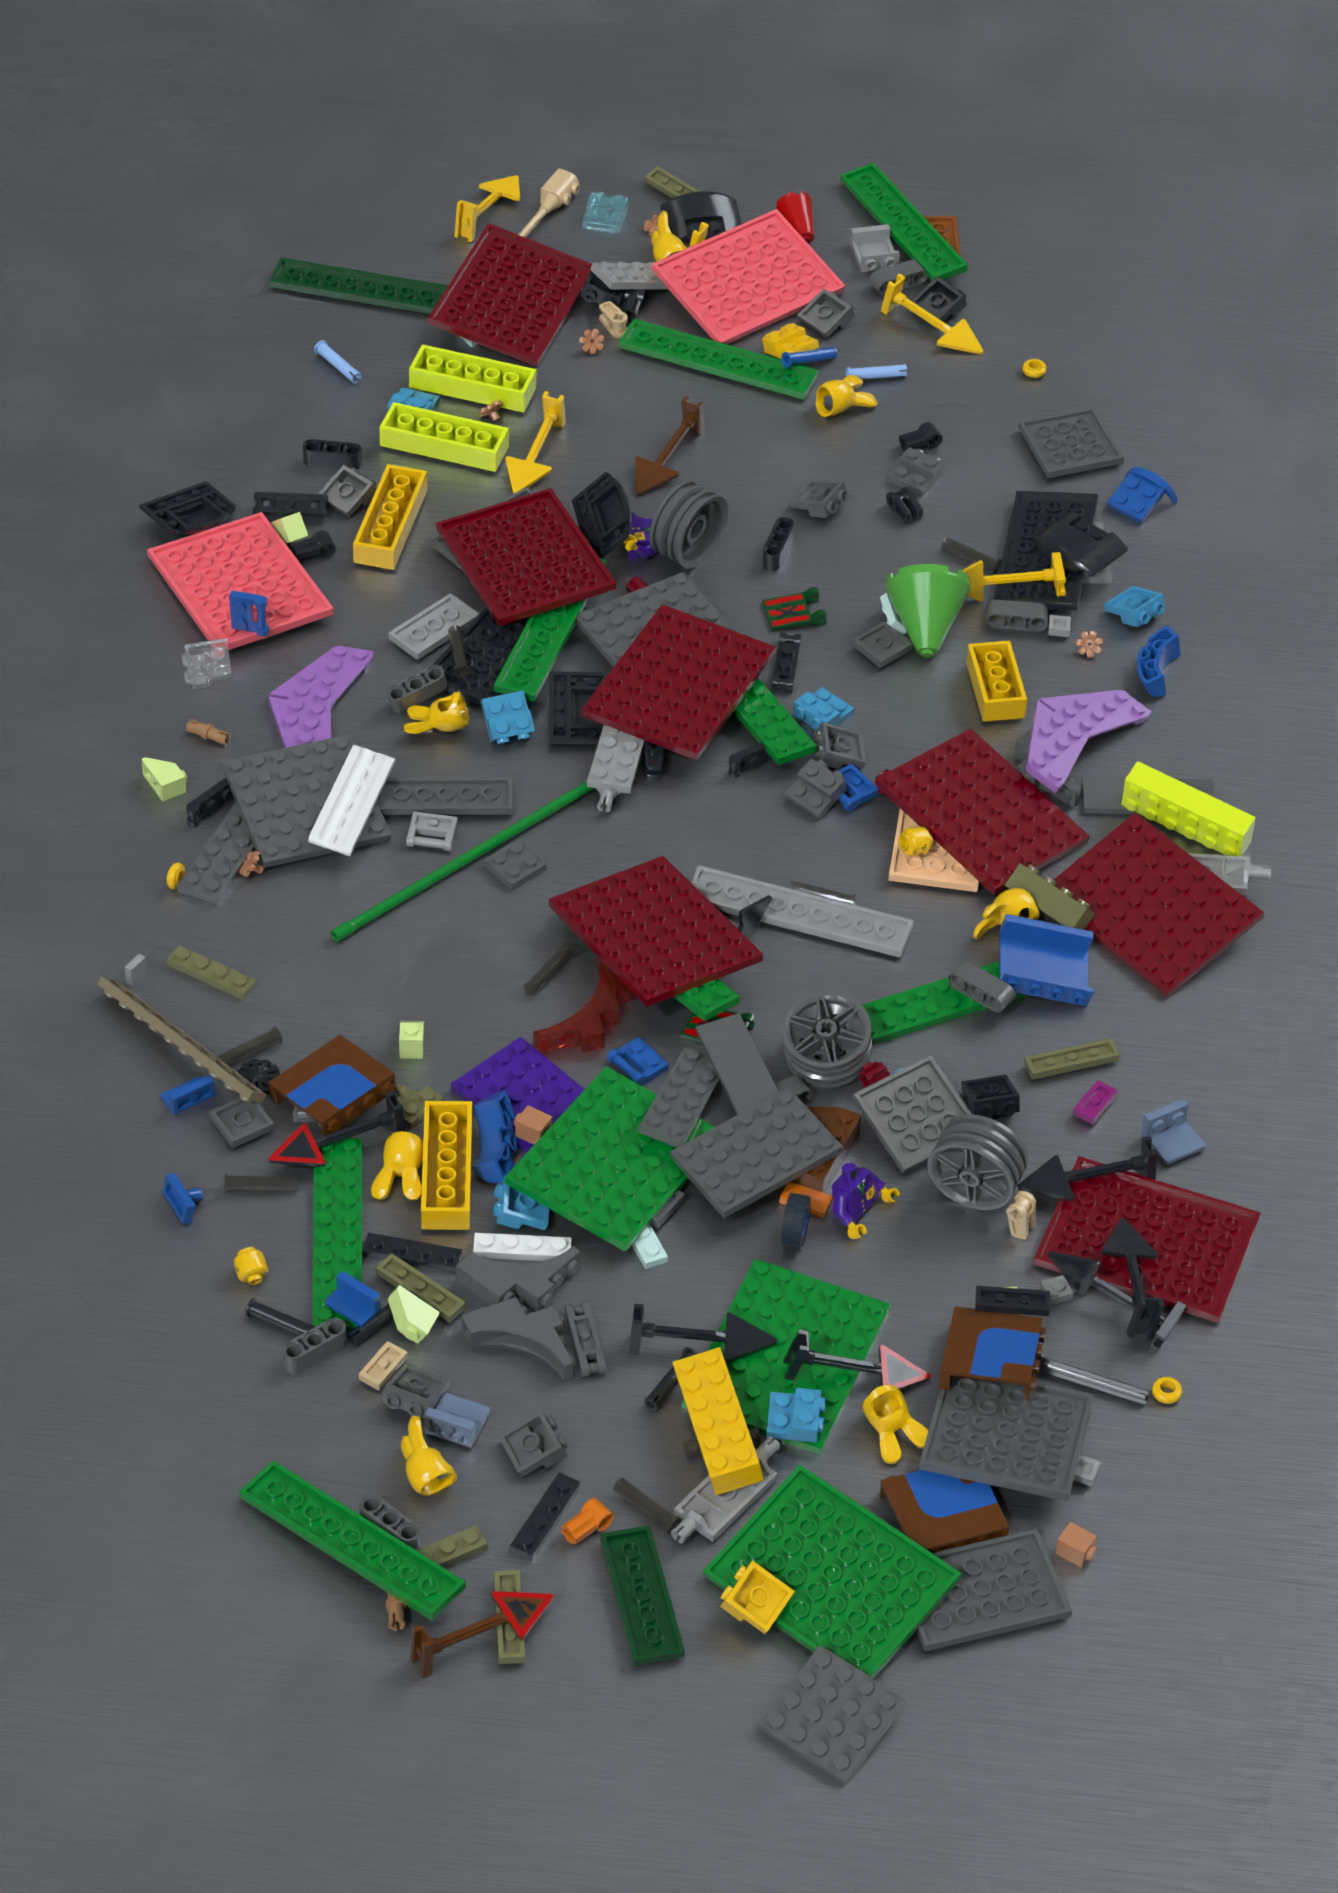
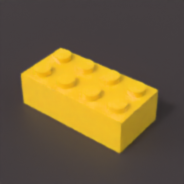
M999 641L968 644L966 664L982 721L1025 718L1027 697L1011 642Z

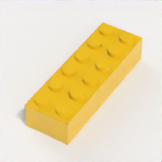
M387 464L354 540V563L391 570L395 569L428 490L427 471Z
M425 1101L421 1229L470 1230L472 1101Z
M715 1348L672 1362L715 1496L764 1481L760 1463L721 1348Z

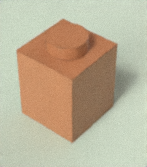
M527 1106L522 1113L519 1112L514 1120L515 1136L535 1144L552 1126V1116Z
M1070 1522L1057 1540L1055 1554L1082 1568L1088 1560L1092 1561L1097 1553L1098 1548L1095 1547L1097 1536Z

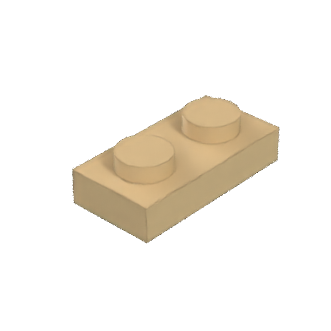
M387 1341L361 1370L359 1380L380 1391L407 1360L408 1352Z

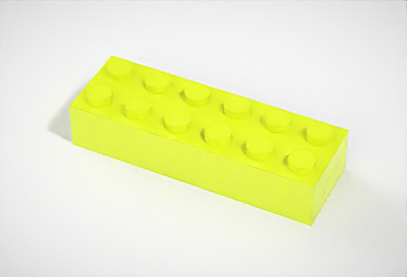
M422 345L409 368V388L487 405L501 400L503 405L500 408L524 413L536 390L537 369Z
M395 402L392 403L379 427L380 446L493 472L497 471L509 447V428Z
M1138 761L1126 777L1121 805L1125 806L1128 810L1135 811L1145 816L1148 820L1160 823L1167 829L1183 834L1186 838L1193 839L1205 847L1214 849L1224 855L1243 856L1251 844L1256 817Z

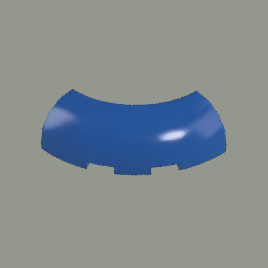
M1168 625L1148 638V643L1144 648L1141 647L1137 656V672L1144 689L1154 697L1166 695L1165 679L1162 672L1172 660L1181 656L1179 636Z
M506 1090L495 1093L472 1106L480 1129V1151L476 1162L471 1168L477 1176L491 1183L502 1182L505 1175L512 1170L514 1166L512 1161L513 1152L517 1151L518 1139L515 1136V1132H513L512 1119H515Z

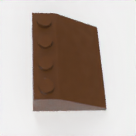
M807 1107L843 1146V1153L790 1182L826 1193L860 1134L862 1115L841 1107Z

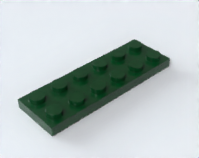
M646 1525L600 1533V1542L633 1666L685 1657V1649L651 1526Z

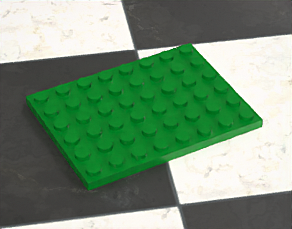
M606 1066L505 1176L504 1183L626 1252L651 1224L653 1218L675 1196V1192L680 1190L689 1178L671 1159L670 1151L676 1149V1147L638 1132L639 1126L657 1094ZM699 1118L686 1143L713 1129L715 1126Z
M755 1258L727 1313L730 1312L777 1338L776 1345L725 1362L748 1430L764 1436L767 1435L770 1392L795 1394L796 1388L821 1390L820 1397L825 1398L824 1413L819 1412V1417L824 1418L823 1432H817V1442L776 1439L821 1455L861 1371L814 1363L813 1365L802 1364L795 1379L788 1380L784 1379V1374L790 1364L783 1363V1358L798 1330H805L809 1334V1350H814L815 1353L866 1361L891 1310V1304ZM726 1315L718 1331H726ZM712 1341L707 1351L720 1347L724 1357L725 1343ZM682 1399L681 1407L686 1408L684 1399Z
M800 1464L703 1570L704 1577L725 1590L728 1585L733 1587L738 1581L734 1576L742 1565L747 1567L754 1561L795 1591L774 1621V1626L813 1653L821 1645L873 1679L962 1578L961 1572Z

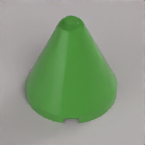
M918 564L899 568V574L893 576V573H890L886 577V592L917 653L924 658H931L938 653L970 592V577L962 570L958 569L957 574L949 572V566Z

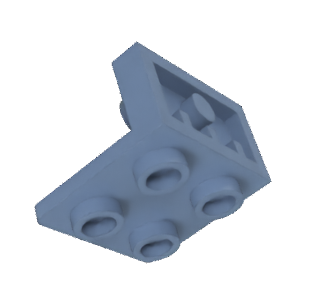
M1184 1098L1144 1114L1141 1134L1144 1137L1151 1136L1153 1149L1157 1151L1158 1155L1167 1165L1202 1151L1206 1147L1204 1141L1186 1121L1189 1104Z
M444 1393L436 1409L428 1407L425 1413V1433L472 1448L490 1413V1407Z

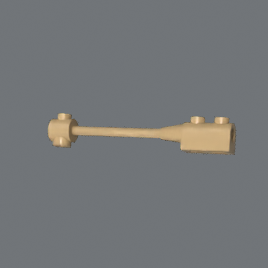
M558 168L541 188V206L539 211L518 235L526 238L545 215L559 208L562 204L568 205L571 201V193L574 195L578 194L580 184L578 178L573 173Z

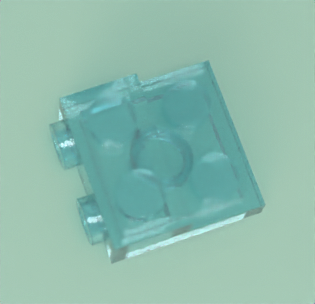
M603 192L590 193L586 203V212L582 220V228L619 234L628 211V198H624L622 195H605Z

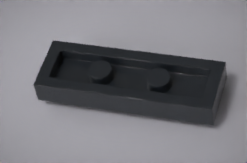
M976 1285L975 1311L1049 1316L1050 1291Z

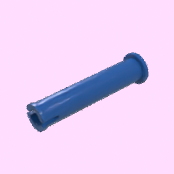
M830 347L795 353L784 352L781 361L785 368H789L791 365L836 359L837 349Z

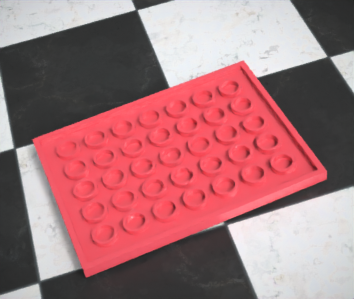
M777 209L657 261L651 267V270L712 340L723 344L734 342L802 311L823 288L829 292L832 291L839 294L844 292L846 287Z
M262 512L147 549L148 557L217 654L334 615L332 605ZM232 590L262 595L267 598L266 622L269 626V634L267 636H259L256 632L231 628L229 595ZM253 605L254 622H258L257 608Z

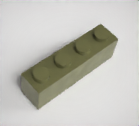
M1019 863L1005 886L1009 889H1025L1033 897L1037 908L1064 926L1084 930L1095 915V913L1089 910L1091 905L1081 898L1078 901L1071 898L1074 894L1064 887L1061 890L1056 888V881L1047 875L1043 879L1038 875L1040 871L1029 864L1028 867H1025Z

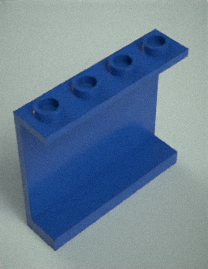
M1006 914L999 929V979L1009 984L1016 993L1087 1007L1094 993L1093 988H1088V949L1093 940V932Z

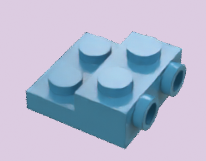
M401 387L398 394L394 393L387 404V412L393 402L435 411L440 402L439 396Z
M1131 586L1104 604L1105 611L1120 615L1122 623L1132 627H1140L1143 624H1147L1151 618L1163 614L1166 609L1162 593L1137 586Z
M822 687L813 694L808 691L794 701L793 714L798 719L809 724L813 729L818 730L822 722L839 726L854 715V708Z
M524 691L480 700L490 743L497 741V745L510 742V738L518 737V740L530 738V734L535 732Z
M505 1177L501 1183H497L494 1197L498 1198V1202L495 1203L492 1212L493 1216H497V1224L518 1230L522 1224L542 1230L547 1228L549 1208L505 1184Z
M796 1388L795 1394L770 1392L766 1438L771 1436L773 1439L817 1442V1432H823L824 1418L819 1417V1412L824 1413L825 1398L820 1397L821 1390Z

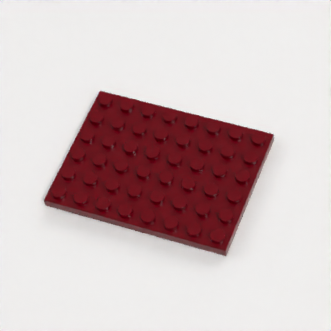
M488 223L429 315L427 324L537 367L579 298L591 271L592 264Z
M552 488L436 523V530L499 626L617 589L616 581Z
M662 604L583 706L581 716L698 760L776 654V646Z
M971 728L877 777L875 780V785L920 827L926 828L932 838L993 895L1007 888L1005 884L1019 863L1025 867H1028L1030 864L1039 870L1086 844L1090 838L1082 828Z
M1137 813L1130 816L1053 879L1057 882L1056 888L1061 890L1064 887L1074 894L1071 898L1076 901L1081 898L1091 905L1089 910L1095 913V915L1084 930L1092 931L1093 939L1167 998L1264 918V912Z
M664 856L549 898V907L646 1007L763 961V953Z
M1078 1156L1072 1171L1104 1164ZM1129 1171L1069 1182L1074 1199L1073 1201L1059 1200L1034 1258V1265L1061 1273L1047 1256L1050 1251L1097 1260L1100 1262V1266L1095 1274L1096 1277L1123 1293L1134 1296L1125 1257L1101 1254L1120 1218H1124L1158 1253L1157 1259L1136 1258L1145 1296L1148 1298H1162L1164 1305L1169 1308H1173L1179 1301L1186 1305L1183 1312L1220 1323L1260 1220L1261 1212Z

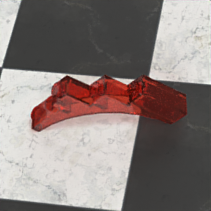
M598 956L597 969L600 978L590 1000L567 1020L549 1028L533 1031L532 1046L540 1053L580 1046L582 1052L603 1049L605 1047V1030L603 1027L619 1024L620 1007L618 1003L634 1000V993Z

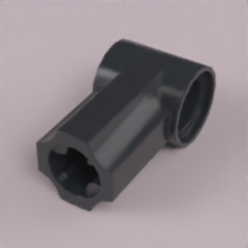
M625 289L621 311L627 314V322H632L633 319H636L640 307H644L646 290Z
M931 422L923 423L916 431L899 435L901 449L904 452L909 447L916 449L925 445L932 449L939 446L943 439Z
M325 530L317 531L313 534L312 538L291 543L292 553L297 560L315 555L328 558L336 551L334 542Z

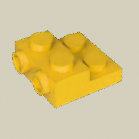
M794 323L787 324L778 331H772L762 338L764 353L780 359L784 352L795 353L819 348L818 340L806 335L805 328Z
M752 1561L747 1567L742 1565L737 1571L734 1578L738 1581L733 1587L728 1585L720 1596L724 1600L720 1607L740 1622L744 1619L766 1634L795 1591Z

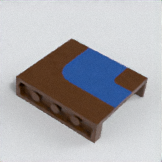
M341 1034L268 1082L271 1099L277 1104L285 1098L321 1125L322 1136L340 1130L384 1100L386 1093L397 1091L395 1074Z
M955 1306L940 1370L939 1389L949 1390L952 1375L1025 1385V1400L1029 1401L1030 1391H1035L1037 1376L1034 1375L1039 1374L1040 1360L1037 1359L1042 1358L1043 1344L1040 1343H1045L1046 1328H1042L1043 1318L1011 1313L975 1311L973 1308Z
M913 1470L907 1474L890 1476L881 1480L879 1496L880 1498L887 1497L903 1534L931 1553L1008 1535L1009 1525L989 1484L925 1470Z

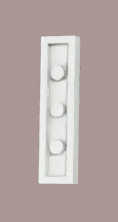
M475 1233L473 1252L489 1259L545 1261L571 1248V1238Z

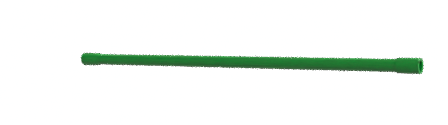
M587 781L364 913L330 931L333 940L339 942L348 937L355 930L595 788L587 787Z

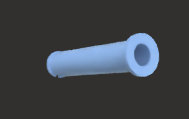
M321 340L316 344L314 352L325 358L353 384L359 382L354 376L361 380L362 374L331 349L325 340Z
M903 364L852 369L846 367V377L848 375H855L861 380L907 377V371L899 372V370H907V366Z

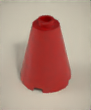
M800 191L801 194L790 192L783 195L776 202L777 206L775 209L810 244L814 240L813 203L810 195L803 191Z

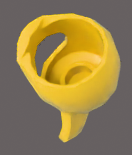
M662 211L657 220L658 231H653L651 235L653 256L656 262L687 249L681 239L670 232L668 214L666 211Z
M848 375L843 380H830L823 383L816 392L815 402L818 414L823 417H831L843 413L852 406L875 408L878 403L871 393L854 392V389L861 387L863 381L855 375ZM828 395L833 400L831 411H828L824 406V397Z
M460 691L454 692L448 697L437 699L430 707L413 705L407 709L408 716L413 720H421L422 722L407 723L403 727L404 731L410 734L423 733L431 729H437L441 732L459 731L469 724L467 705Z
M1012 888L1000 893L993 903L988 905L983 911L982 917L984 919L975 927L973 938L978 940L989 929L1001 925L1006 914L1026 918L1020 913L1024 908H1028L1030 912L1028 919L1037 920L1039 918V911L1033 897L1023 888Z
M400 1131L391 1134L386 1139L383 1151L384 1166L376 1176L371 1187V1194L374 1198L383 1200L388 1197L395 1176L402 1177L403 1193L407 1199L414 1201L421 1196L422 1185L417 1172L423 1161V1141L421 1138L410 1132Z
M883 1385L874 1389L863 1401L862 1410L870 1424L879 1434L882 1459L888 1464H895L901 1459V1450L894 1432L901 1429L917 1448L923 1449L928 1429L911 1418L903 1394L896 1386Z
M412 1416L408 1423L409 1435L402 1437L400 1447L406 1459V1476L410 1485L417 1493L422 1496H430L455 1484L458 1477L453 1467L445 1461L441 1453L436 1448L426 1445L422 1434L420 1417ZM441 1475H447L445 1478L440 1480L437 1478Z

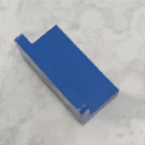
M210 1075L204 1078L198 1076L162 1093L161 1099L171 1112L176 1115L215 1097V1083Z
M341 1271L336 1276L337 1289L325 1300L326 1306L360 1327H364L381 1310L380 1294L344 1271Z

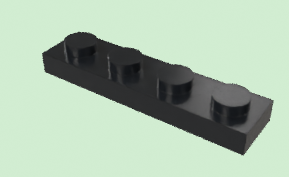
M369 1232L362 1250V1257L384 1260L392 1253L410 1266L455 1274L456 1266L462 1259V1249Z
M559 1472L510 1544V1552L533 1561L580 1491L581 1482Z

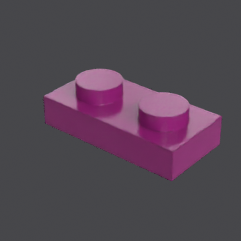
M1097 1080L1074 1107L1073 1115L1093 1125L1117 1097L1118 1090Z

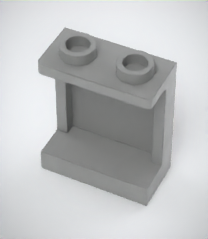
M889 224L851 228L850 246L861 272L876 271L899 264L900 253L898 250H894L890 241Z

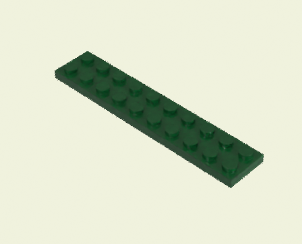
M280 257L269 281L271 288L426 314H431L448 285L282 257Z

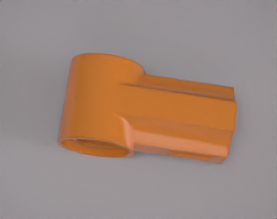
M592 1498L584 1504L578 1515L561 1526V1531L570 1544L576 1545L595 1530L600 1532L608 1528L614 1520V1514L597 1498Z

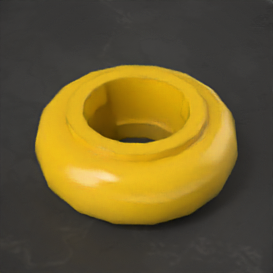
M1029 359L1024 362L1022 370L1030 378H1040L1045 375L1047 366L1039 359Z
M176 862L168 870L167 886L172 890L177 889L178 883L185 875V867L182 863Z
M1161 1377L1152 1386L1153 1396L1164 1404L1177 1402L1183 1393L1181 1384L1171 1377ZM1162 1388H1169V1389L1173 1390V1392H1172V1393H1166V1392H1163L1161 1389H1162Z

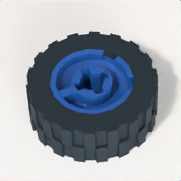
M790 1193L788 1196L782 1224V1245L797 1248L803 1247L810 1218V1196Z

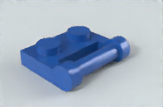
M232 590L229 595L231 628L256 632L259 636H267L269 634V626L266 622L267 598L262 595ZM253 605L257 608L258 622H254Z
M853 764L838 770L845 777L847 791L852 795L849 798L843 793L838 799L843 804V808L848 812H852L858 805L878 796L879 789Z
M640 1037L619 1049L611 1050L607 1055L609 1062L616 1064L632 1081L641 1086L668 1071L669 1064ZM624 1058L632 1063L640 1072L638 1073Z

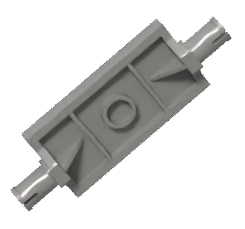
M606 725L603 726L587 779V787L596 788L600 792L601 796L597 808L602 812L605 805V812L611 810L613 799L620 793H631L645 740Z
M1188 853L1241 895H1247L1248 880H1251V878L1271 880L1272 865H1252L1250 857Z
M769 1436L755 1449L764 1481L715 1496L708 1475L674 1508V1515L681 1519L682 1522L671 1531L672 1537L675 1540L681 1537L678 1542L683 1543L696 1530L712 1542L716 1540L777 1480L778 1473L768 1466L767 1460L780 1449L779 1442L775 1439L771 1443L773 1437Z

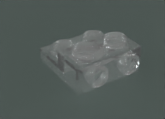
M227 638L184 645L185 654H181L183 667L187 666L184 678L185 683L190 684L191 690L212 687V681L233 678Z

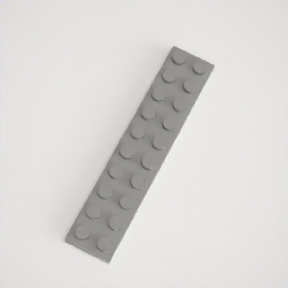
M699 865L691 881L721 912L739 916L738 913L741 909L769 895L773 898L760 922L900 958L913 928L914 920Z

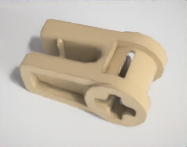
M611 301L600 304L599 309L603 313L599 316L600 322L612 337L621 338L627 330L625 326L627 314L622 312Z
M1019 1191L1015 1196V1202L1007 1208L1006 1213L1011 1235L1026 1240L1028 1228L1032 1229L1036 1224V1200L1030 1193Z

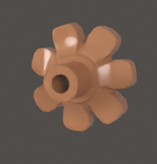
M653 215L652 221H645L643 229L646 232L649 231L650 236L653 231H658L657 220L659 215Z
M587 329L583 332L585 337L579 338V342L584 344L581 347L584 352L589 350L590 354H596V349L602 350L604 347L600 343L604 341V336H598L599 330L593 329L592 332Z
M501 400L494 401L486 406V408L480 409V417L490 416L493 422L499 420L500 416L497 411L503 405Z
M1087 631L1081 633L1082 639L1076 640V645L1081 646L1078 652L1081 655L1087 652L1088 658L1094 657V652L1099 654L1102 651L1099 645L1103 643L1102 637L1096 638V631H1091L1090 635Z
M256 850L248 853L247 859L239 870L240 874L248 877L251 871L258 874L262 873L264 868L258 863L260 852Z

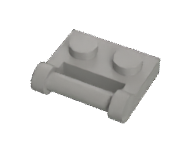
M413 812L406 846L414 847V845L442 848L444 851L451 852L457 827V817ZM416 834L445 838V840L418 837L416 836Z

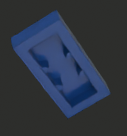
M175 1173L166 1175L162 1193L183 1225L192 1223L196 1207L195 1203L201 1202L203 1199L201 1189L197 1187L186 1190Z

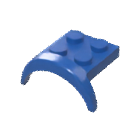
M1133 467L1127 472L1124 481L1107 502V506L1143 524L1164 494L1170 498L1173 504H1177L1178 499L1173 488L1161 476L1142 467Z

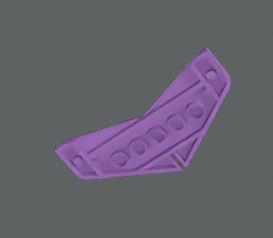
M345 646L333 647L270 693V697L268 696L269 705L284 748L331 738L332 707L358 675L370 667L374 659V651Z
M1123 690L1040 698L1034 709L1025 766L1026 771L1051 791L1057 793L1063 787L1073 765L1088 740L1094 736L1132 723L1134 725L1143 723L1150 717L1152 711Z

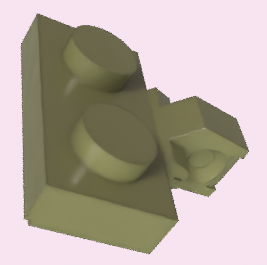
M400 1084L397 1086V1091H395L396 1099L399 1100V1104L403 1107L405 1125L410 1129L424 1119L425 1101H444V1097L429 1086H425L419 1092L416 1090L411 1092L410 1088Z

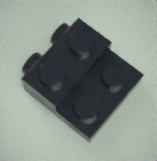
M590 271L580 297L585 298L587 302H596L598 304L611 301L619 307L625 289H610Z
M938 276L911 300L942 322L949 315L954 318L967 305L966 295L960 289L956 290L953 288L949 281H943Z
M1007 1075L961 1081L962 1091L968 1099V1109L972 1115L991 1118L996 1115L1011 1116L1016 1112H1020V1095Z

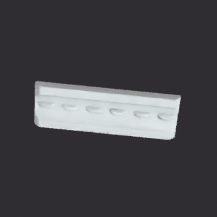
M353 745L310 833L308 842L351 856L394 766L396 758Z

